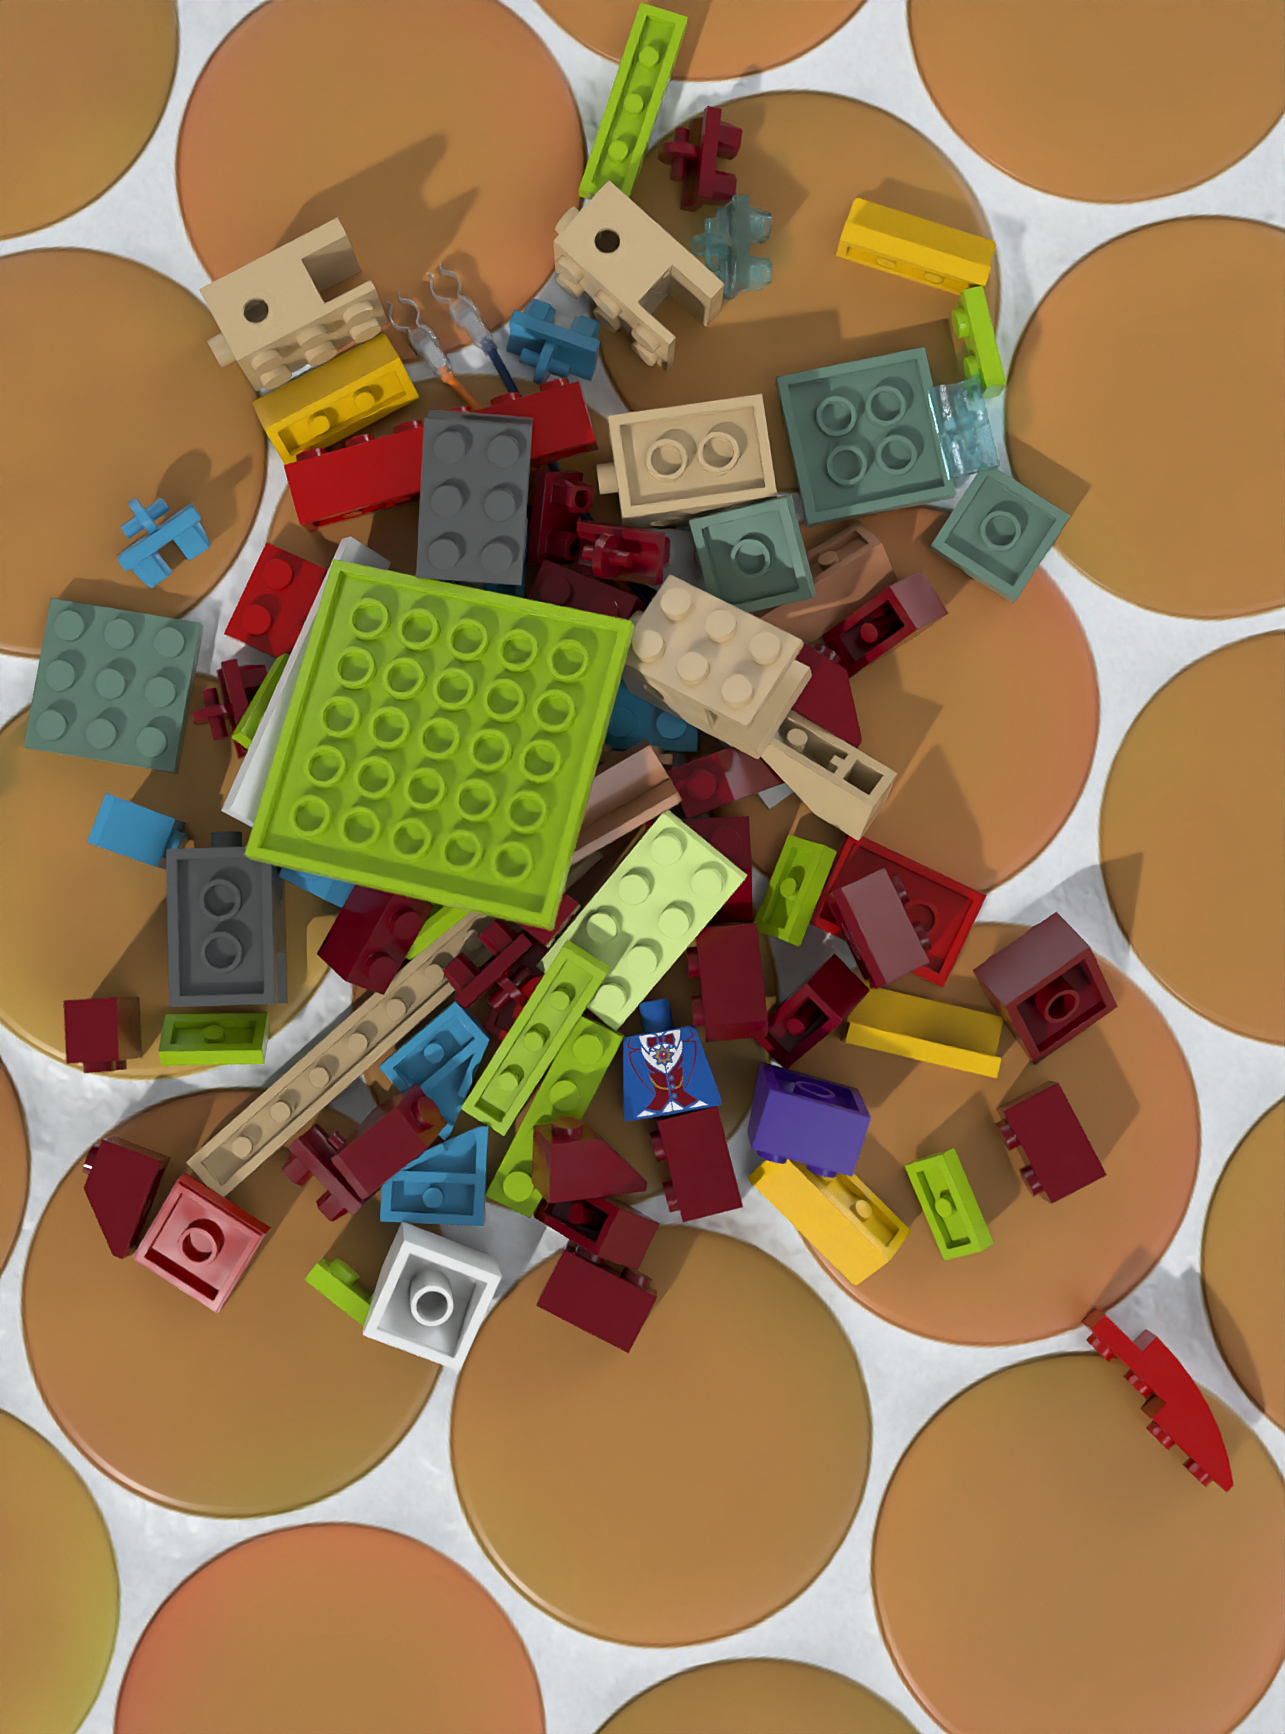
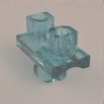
M735 194L732 196L731 204L717 209V218L705 219V233L696 235L690 240V251L695 255L704 256L705 266L711 272L717 271V277L725 284L722 299L732 300L742 291L762 290L772 281V262L770 259L750 256V242L763 244L770 237L772 230L771 212L750 207V195Z
M979 376L950 385L929 388L928 396L948 479L999 468L1000 462Z

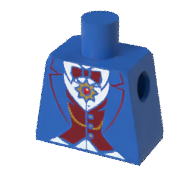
M669 998L640 1003L639 1008L644 1033L623 1038V1114L625 1122L722 1105L721 1097L696 1027L688 1025L674 1028Z

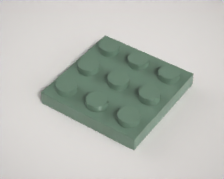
M925 347L776 377L775 383L806 528L942 501L956 496V488Z
M51 598L24 748L178 774L204 626L198 622Z

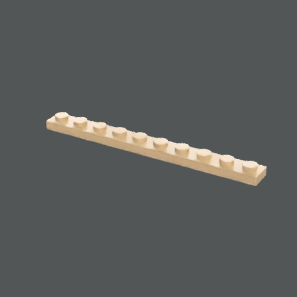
M598 850L570 866L563 892L568 891L604 858ZM471 911L403 967L394 976L384 995L375 992L186 1163L208 1188L225 1198L456 991L442 970L457 955L464 952L479 969L494 957L489 949L477 938L494 920L499 919L518 935L524 929L514 921Z

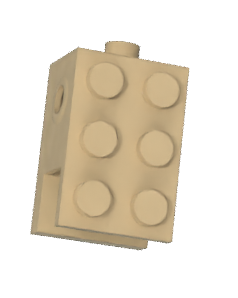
M610 180L607 181L581 211L572 207L557 223L555 231L559 235L553 240L555 272L558 274L556 281L573 298L579 299L582 295L596 308L593 314L608 330L615 333L620 329L633 341L630 345L632 350L649 366L658 363L667 371L674 362L676 337L651 315L669 295L706 328L720 314L725 284Z
M338 217L199 289L222 332L207 340L212 352L222 368L237 361L255 391L264 387L267 390L280 387L291 379V373L308 364L310 366H318L326 363L336 355L337 349L352 341L356 343L368 341L381 331V326L389 323L376 288L371 280L325 304L319 294L361 272L348 236Z
M762 394L608 416L613 462L596 464L600 495L617 492L623 526L654 529L690 525L689 520L697 516L777 497Z
M670 574L645 612L638 610L629 619L633 622L635 629L622 673L629 693L756 759L760 758L812 677L810 667L794 660L804 645L803 640Z

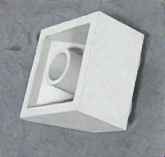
M402 1221L381 1268L362 1331L363 1335L460 1371L501 1279L497 1257Z

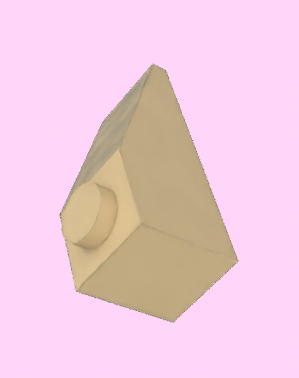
M792 709L761 755L765 762L815 815L858 841L882 810L898 774Z

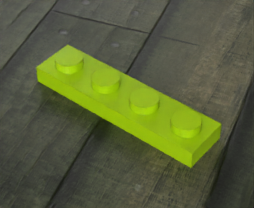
M640 2L579 187V197L591 200L610 180L631 199L688 26V17Z
M566 940L461 1109L504 1136L611 967L571 941Z
M583 1013L581 1014L560 1047L485 1196L531 1219L542 1198L540 1192L532 1184L533 1125L550 1124L553 1119L558 1117H575L582 1120L624 1034L614 1031L612 1028Z

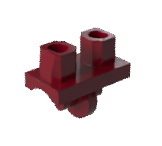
M707 106L704 109L703 117L690 121L689 129L683 127L675 128L674 141L664 142L658 147V160L671 166L670 180L676 182L683 181L681 210L695 212L704 204L726 206L735 198L737 184L735 174L715 170L717 157L732 160L738 155L741 147L742 129L721 121L722 109Z
M536 470L532 505H527V519L531 520L527 552L528 563L542 565L544 559L555 564H573L576 561L579 552V537L576 531L579 513H587L593 505L594 488L582 482V472L573 470Z
M591 520L577 521L576 531L579 537V552L575 562V572L603 579H616L651 586L663 584V568L669 565L670 539L665 536V532Z
M237 659L222 661V668L217 670L216 674L224 704H220L216 688L202 690L205 708L192 713L194 724H209L213 740L215 741L228 738L224 721L228 719L231 734H233L249 707L247 699L255 696L268 674L265 665L238 666ZM233 739L237 758H245L248 749Z
M496 919L477 937L496 957L485 969L481 971L464 952H461L442 970L451 986L458 992L454 998L464 1009L469 1008L496 981L501 987L487 1001L497 1011L511 998L522 1008L529 1000L521 988L535 975L525 965L510 978L505 973L535 944L524 933L518 935L512 928Z
M316 1123L288 1147L292 1153L283 1165L282 1172L294 1184L301 1187L315 1176L327 1189L316 1201L317 1207L329 1221L334 1222L348 1212L353 1215L380 1188L362 1200L330 1159L346 1139L337 1130L329 1136Z

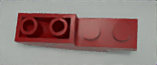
M1094 1307L1081 1321L1092 1332L1086 1341L1107 1362L1116 1356L1129 1369L1123 1375V1378L1145 1399L1152 1392L1154 1393L1140 1408L1152 1420L1146 1429L1168 1451L1176 1444L1189 1457L1183 1466L1205 1487L1214 1481L1227 1493L1234 1486L1223 1438L1206 1400L1189 1373L1155 1334L1145 1329L1132 1341L1112 1320Z

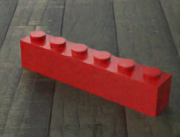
M559 378L545 382L539 386L540 392L520 397L519 392L496 396L490 400L491 406L472 411L470 406L447 410L533 417L530 469L599 450L580 382L569 383L568 378ZM413 420L398 424L393 427L394 434L374 439L373 434L349 438L344 441L345 448L326 453L325 448L306 450L295 456L296 462L283 465L299 524L308 531H313L419 501L424 435L422 421Z

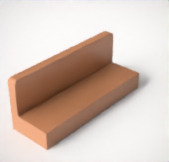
M858 520L806 553L816 590V595L813 598L748 613L803 640V643L810 644L887 587L897 583L898 580L882 542Z
M647 738L597 767L571 865L681 802L680 795Z

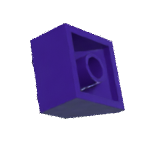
M761 1062L757 1074L747 1131L751 1149L757 1150L756 1154L759 1157L770 1162L784 1164L787 1159L805 1163L808 1170L824 1177L834 1178L837 1173L853 1176L871 1121V1116L859 1090L854 1087Z

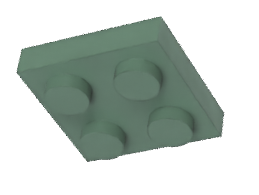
M985 461L928 550L1006 600L1014 603L1063 529L1070 515Z
M791 494L697 516L689 520L709 594L747 613L811 599L816 595Z

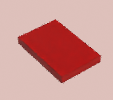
M845 834L809 924L845 941L825 896L885 868L889 877L897 874L909 898V902L903 905L911 924L916 921L921 923L932 949L925 951L929 963L910 973L939 987H944L987 895L862 836L858 841Z

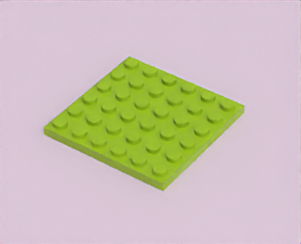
M333 559L245 856L254 861L553 930L635 627L633 622Z

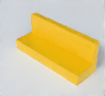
M855 198L842 231L836 256L961 295L964 289L983 285V289L985 288L991 270L990 264L996 243L993 240L861 198Z
M382 333L260 397L252 405L282 462L286 465L296 462L295 456L298 453L315 448H326L420 397L398 354L387 336Z
M870 989L869 993L846 1017L841 1042L997 1078L1002 1058L995 1056L1003 1018L887 989Z
M787 1159L784 1164L764 1160L748 1176L749 1182L853 1285H858L888 1263L911 1232L854 1173L853 1176L837 1173L836 1177L830 1178L815 1174L806 1168L807 1164Z

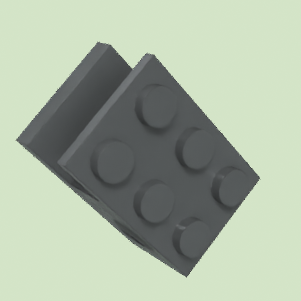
M429 409L428 417L424 418L417 578L454 580L456 585L485 590L486 583L522 584L528 524L527 504L533 417Z
M211 832V848L166 849L169 1007L288 1003L285 880L278 877L282 867L254 861L245 856L247 847H242V832Z

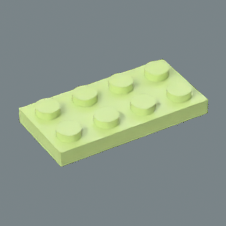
M666 810L543 957L537 967L546 973L566 940L571 941L610 966L611 969L586 1008L614 1031H617L745 880L747 874L673 813Z

